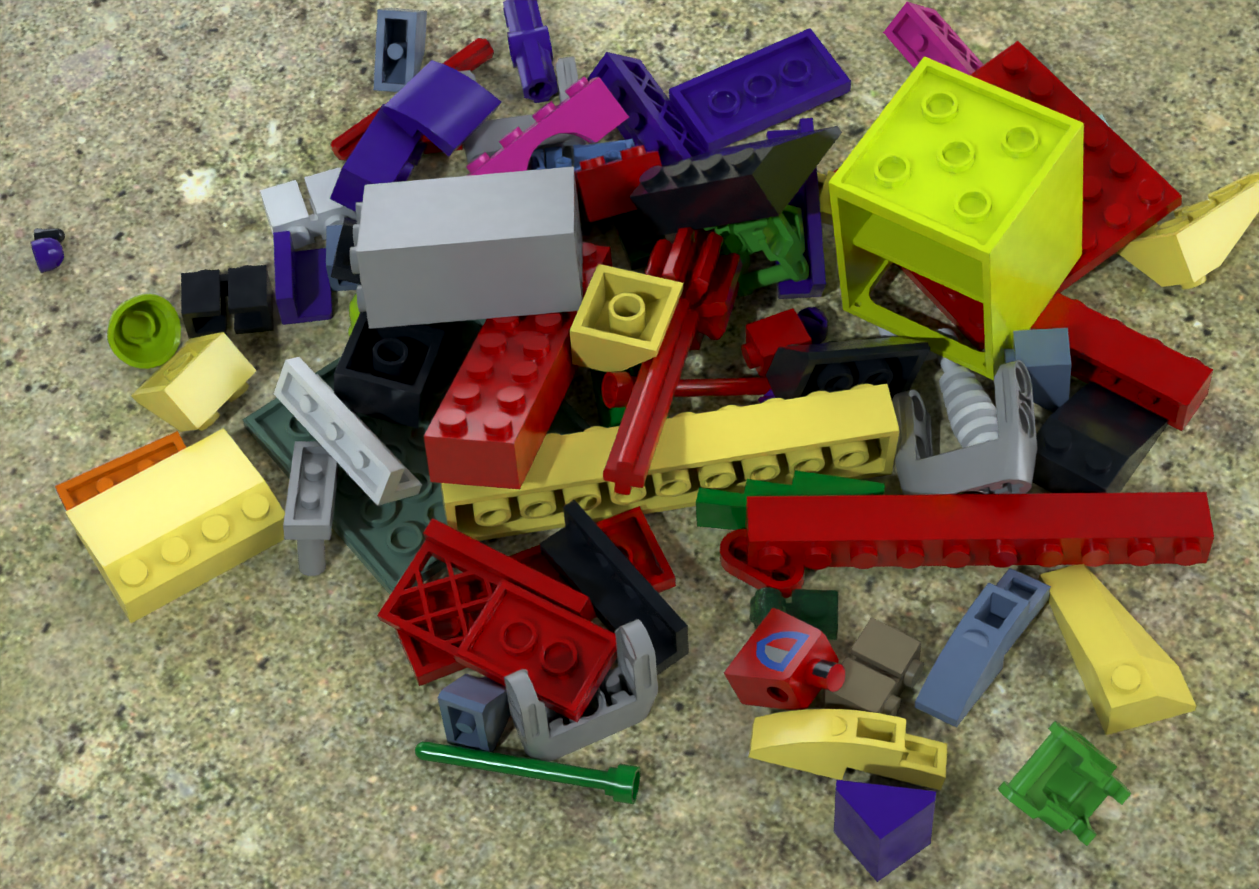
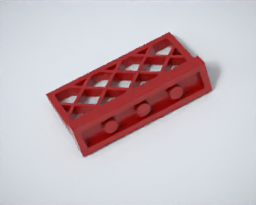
M432 518L423 532L426 540L377 616L380 621L455 660L454 653L469 631L465 614L483 609L493 594L492 587L496 589L502 579L592 622L596 613L588 596ZM431 556L446 563L449 577L424 584L421 572ZM454 568L462 571L463 573L455 575ZM475 579L485 583L487 597L462 604L458 584ZM417 580L418 586L412 587ZM452 586L456 606L431 613L427 593ZM417 596L421 597L425 615L409 620H404L395 615L403 600ZM459 616L464 635L445 641L437 637L434 627L435 622ZM427 625L429 632L421 629L420 627Z

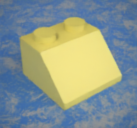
M598 264L570 328L572 364L603 372H621L656 357L684 289L683 283Z
M224 332L191 338L131 396L137 403L181 432L197 429L203 431L219 418L220 414L217 410L227 400L229 402L236 400L248 389L249 384L246 381L256 372V369Z

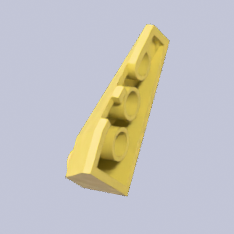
M1259 172L1248 174L1208 194L1209 200L1201 201L1191 206H1184L1174 211L1176 218L1163 222L1160 225L1154 224L1117 251V253L1161 287L1181 285L1182 289H1190L1203 284L1207 280L1205 275L1223 263L1259 212Z
M1085 564L1072 565L1039 574V581L1051 586L1048 602L1105 735L1196 710V704L1179 666Z

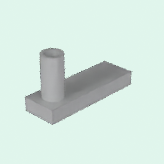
M295 441L283 523L284 540H297L299 571L307 576H316L323 573L326 569L324 540H331L339 464L318 441Z

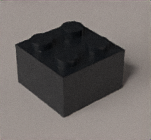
M360 312L334 372V394L350 411L419 428L444 365L446 330L423 324L369 329L367 313Z

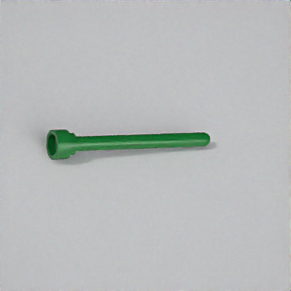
M422 741L415 747V754L421 760L605 790V795L613 796L614 802L634 805L640 786L641 770L639 766L620 763L618 768L609 767L608 771L427 741Z

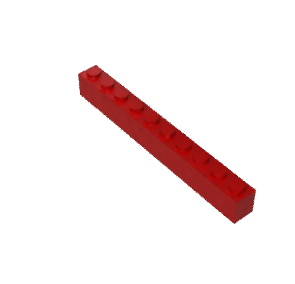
M1207 492L747 496L746 501L747 566L753 568L761 567L765 570L794 568V565H804V567L814 570L827 567H855L858 569L902 567L913 569L919 566H947L950 568L994 566L1006 568L1012 565L1054 567L1057 565L1085 564L1090 567H1098L1104 564H1131L1134 566L1178 564L1181 566H1191L1207 563L1214 540Z

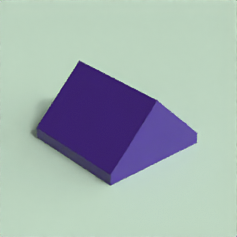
M836 780L834 833L878 882L931 844L936 791Z

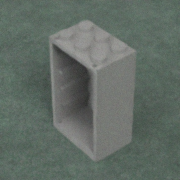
M574 166L368 184L364 186L363 202H356L357 224H353L354 247H350V264L352 273L360 274L361 285H357L356 288L357 305L359 312L367 313L369 329L579 310L583 300V244Z

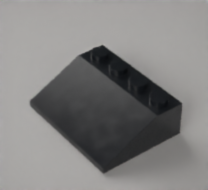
M838 126L716 149L668 165L654 166L640 176V184L629 198L656 236L677 233L680 228L691 227L693 230L779 216L842 132Z

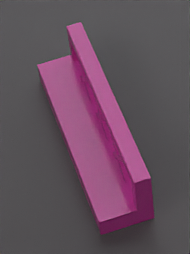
M906 2L883 32L914 69L924 56L968 75L983 66V63L934 9Z

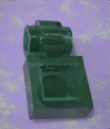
M766 587L758 589L755 592V596L750 600L749 619L754 624L755 630L770 610L776 608L821 630L828 640H837L838 591L794 589L792 590L791 603H787L786 599L782 597L780 590Z

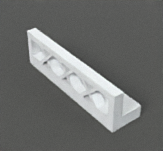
M300 357L285 360L274 395L373 502L379 506L418 495L422 486L420 481L367 425L342 403L334 394L332 388L318 374H315Z

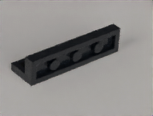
M575 500L563 506L565 527L539 543L541 554L572 589L590 598L596 616L609 631L615 633L620 626L636 619L642 622L655 650L657 675L689 654L688 625Z

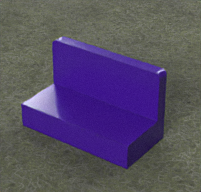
M290 231L273 232L275 292L282 325L332 319V291L326 269V248L295 251Z

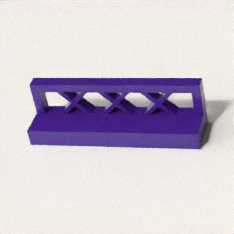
M610 52L604 54L587 80L590 81L592 78L600 77L629 116L628 119L616 127L625 140L633 139L634 146L644 145L646 151H658L662 166L707 152L640 59Z
M800 118L797 129L767 131L766 140L813 131V118ZM816 166L788 203L790 206L801 208L805 240L803 256L809 266V275L806 280L799 282L790 279L777 283L778 299L821 297L826 285Z

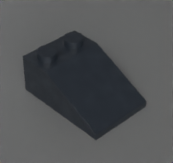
M1090 380L1051 414L1037 432V453L1032 483L1051 493H1120L1167 427L1168 420Z

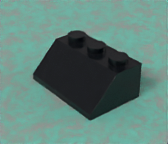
M870 337L864 340L828 341L826 343L807 345L791 344L785 347H778L766 377L775 398H783L785 400L806 397L808 394L816 391L831 393L850 390L860 384H871L873 386L887 384L891 400L893 401L895 394L910 390L931 348L928 342L902 337Z

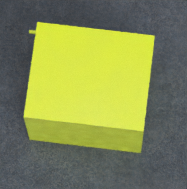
M924 56L828 182L843 310L902 338L928 342L931 348L930 351L994 380L999 366L1005 364L1004 350L1013 349V331L1030 330L1082 255L1084 123ZM895 263L983 303L985 352L976 351L875 304L870 298L871 291L890 265Z

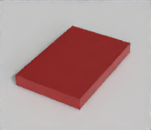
M504 579L500 581L454 653L456 662L504 686V676L521 669H526L538 700L544 702L545 707L577 723L618 657L615 633Z

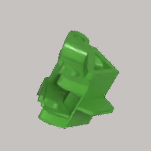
M787 205L782 213L775 217L704 228L705 231L715 229L716 234L724 238L719 255L736 253L740 256L742 268L738 278L739 290L737 293L740 297L750 295L754 289L790 279L799 282L808 278L809 266L803 256L805 240L802 212L799 207ZM762 250L770 262L777 260L780 263L779 265L749 273L748 271L751 265L750 254Z
M1054 721L1048 728L1051 731L1050 735L1009 783L1004 781L998 787V790L1005 798L1032 819L1040 818L1060 834L1064 830L1067 831L1069 829L1084 845L1088 846L1097 835L1091 828L1088 818L1107 796L1114 798L1123 805L1132 793L1118 778L1112 775L1117 766L1082 734Z

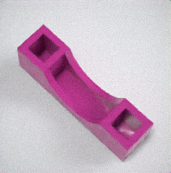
M583 76L565 90L569 97L559 105L555 106L550 101L535 112L532 117L536 122L529 128L522 131L518 126L500 139L499 143L502 145V148L491 157L484 152L466 166L470 172L466 176L527 171L532 153L545 139L563 133L577 136L588 143H596L628 119L629 116L600 77L592 78L588 81Z

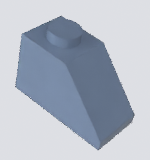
M399 8L377 10L373 90L399 92L420 72L425 52L427 11Z
M1068 328L1013 331V349L1004 350L1005 363L1021 360L1025 364L1031 378L1033 403L1054 413L1069 400L1071 356Z
M464 674L442 689L438 696L447 743L458 747L493 752L511 716L506 687L486 676L478 678Z

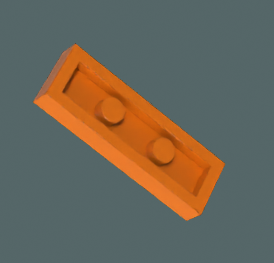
M176 431L56 485L55 488L65 510L68 511L185 449L186 446L179 432Z

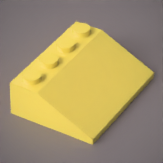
M224 428L65 512L130 623L137 621L284 540L283 523L285 512L264 478Z

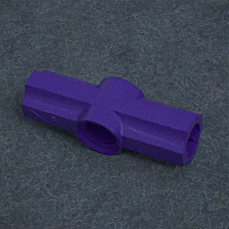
M506 0L503 2V11L509 31L507 32L513 68L518 69L524 98L531 99L534 103L549 101L550 97L558 92V85L552 64L553 53L547 25L543 26L537 0Z

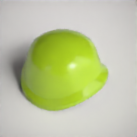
M141 294L122 302L113 311L107 330V340L112 352L124 363L141 369L155 368L166 363L177 351L181 339V324L178 313L168 300L156 294Z

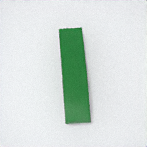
M795 470L792 485L747 479L744 494L699 487L696 499L697 527L728 530L746 529L747 496L884 495L885 483Z

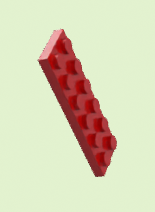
M640 506L596 522L598 527L658 593L676 586L675 575ZM540 544L509 556L570 587L541 554ZM477 579L458 584L462 604L488 596L485 583ZM452 586L427 593L431 613L456 606ZM417 596L403 600L395 615L404 620L425 615L421 597ZM482 609L465 614L469 630ZM459 616L434 623L437 637L444 641L464 635ZM427 625L420 627L421 629L429 632ZM395 629L419 686L468 668L449 656Z

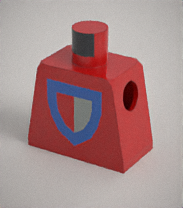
M772 608L724 671V675L742 704L786 710H804L809 707L821 689L831 692L838 691L845 680V669L843 665L839 664L836 653L821 630L779 609Z

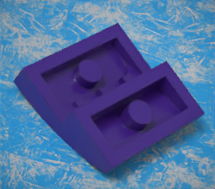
M431 60L381 110L411 137L420 131L449 157L496 111L501 101L468 76L447 65Z

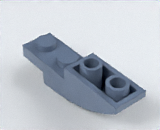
M1011 568L1008 569L996 585L988 583L963 616L937 658L915 701V708L957 728L1003 669L1005 654L1049 600L1051 586Z

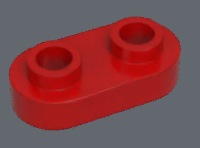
M737 529L724 536L720 543V563L726 572L774 598H789L801 590L804 583V565H794V568H779L776 570H765L761 567L753 568L747 566V560L740 561L736 559L738 555H747L746 529ZM777 576H785L788 578V580L778 581L774 578Z

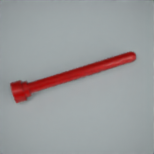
M607 372L602 381V398L608 408H626L636 377L631 376L628 372ZM767 377L679 379L674 397L765 395L771 387Z

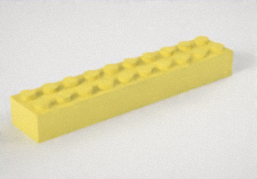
M860 384L850 390L831 393L816 391L808 394L806 397L787 400L771 398L761 404L742 407L727 405L717 411L698 414L683 412L675 415L673 418L666 419L643 488L632 487L630 495L614 492L615 483L603 480V471L619 426L610 428L594 426L583 432L566 435L550 433L546 434L520 490L441 483L447 526L477 541L563 528L565 527L563 506L572 500H575L594 522H599L640 506L643 514L696 506L699 487L744 494L747 479L792 485L795 470L859 480L891 475L900 430L887 384L875 386Z

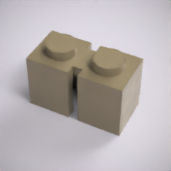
M871 617L851 648V654L856 656V659L853 660L846 656L841 664L845 669V680L842 687L836 692L825 690V709L858 710L896 716L902 703V699L899 698L906 686L913 688L923 671L924 662L920 661L921 641Z

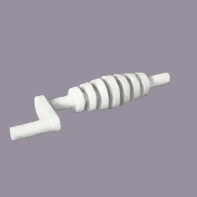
M877 326L881 338L900 337ZM942 328L935 331L959 342L952 329ZM929 351L925 361L938 358L944 374L939 380V385L943 393L945 407L947 408L948 419L951 422V429L961 447L966 448L999 439L996 407L984 391L981 383L976 379L973 371Z

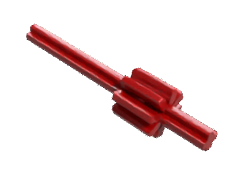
M691 227L680 228L673 244L666 239H660L651 253L644 274L681 282L684 289L657 356L641 364L606 462L603 480L614 482V492L630 495L632 487L643 488L688 352L700 350L704 335H707L712 340H718L726 331L739 290L738 278L742 262L740 256L736 253L719 255L724 238L716 234L715 229L705 231L704 228L693 230Z

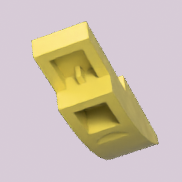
M805 709L756 717L752 724L748 757L838 780L843 779L848 767L941 790L946 778L947 743L906 734V719L858 710Z

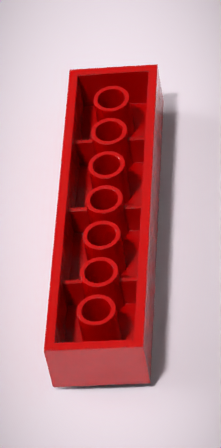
M586 242L582 243L583 298L597 265L602 264L612 267L610 247L595 246L592 243ZM578 311L486 319L424 434L430 482L521 489L579 367L572 364L570 328Z

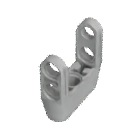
M574 56L558 58V62L555 65L560 103L569 97L565 90L578 80ZM470 70L459 71L476 82L475 75ZM532 115L486 120L464 142L468 164L484 152L491 157L502 148L499 140L518 126L522 131H525L536 122ZM561 133L545 139L536 149H543L545 165L544 148L561 146L562 157L570 158L572 165H574L573 145H586V141L571 134ZM531 157L528 162L527 171L531 170Z
M1021 360L1000 365L994 376L999 438L996 440L933 456L931 415L925 409L920 394L916 390L911 389L894 395L892 403L900 430L895 462L903 495L1024 494L1031 489L1037 453L1032 383L1029 372Z
M639 619L622 625L615 631L619 667L607 673L585 709L593 711L595 714L589 717H581L578 723L545 707L544 702L538 700L526 669H521L504 676L510 714L525 753L529 758L549 762L638 724L647 717L658 693L655 650L646 628Z

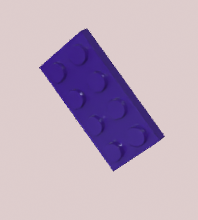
M811 28L670 88L669 100L705 150L709 152L726 147L851 92V80Z

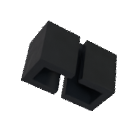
M244 265L237 268H228V274H220L219 269L181 273V315L189 339L224 332L227 335V296L229 313L234 314L235 334L274 331L273 290L266 265Z

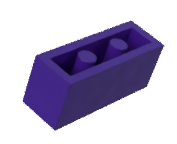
M385 104L381 106L342 167L330 196L331 200L355 212L356 202H363L365 185L408 181L414 167L418 166L428 145L421 141L424 135L420 131L411 137L381 110Z

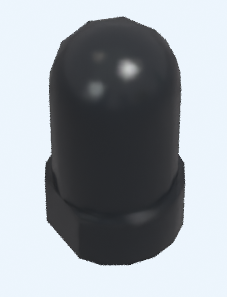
M59 228L34 229V240L50 237L62 243L65 239V233Z

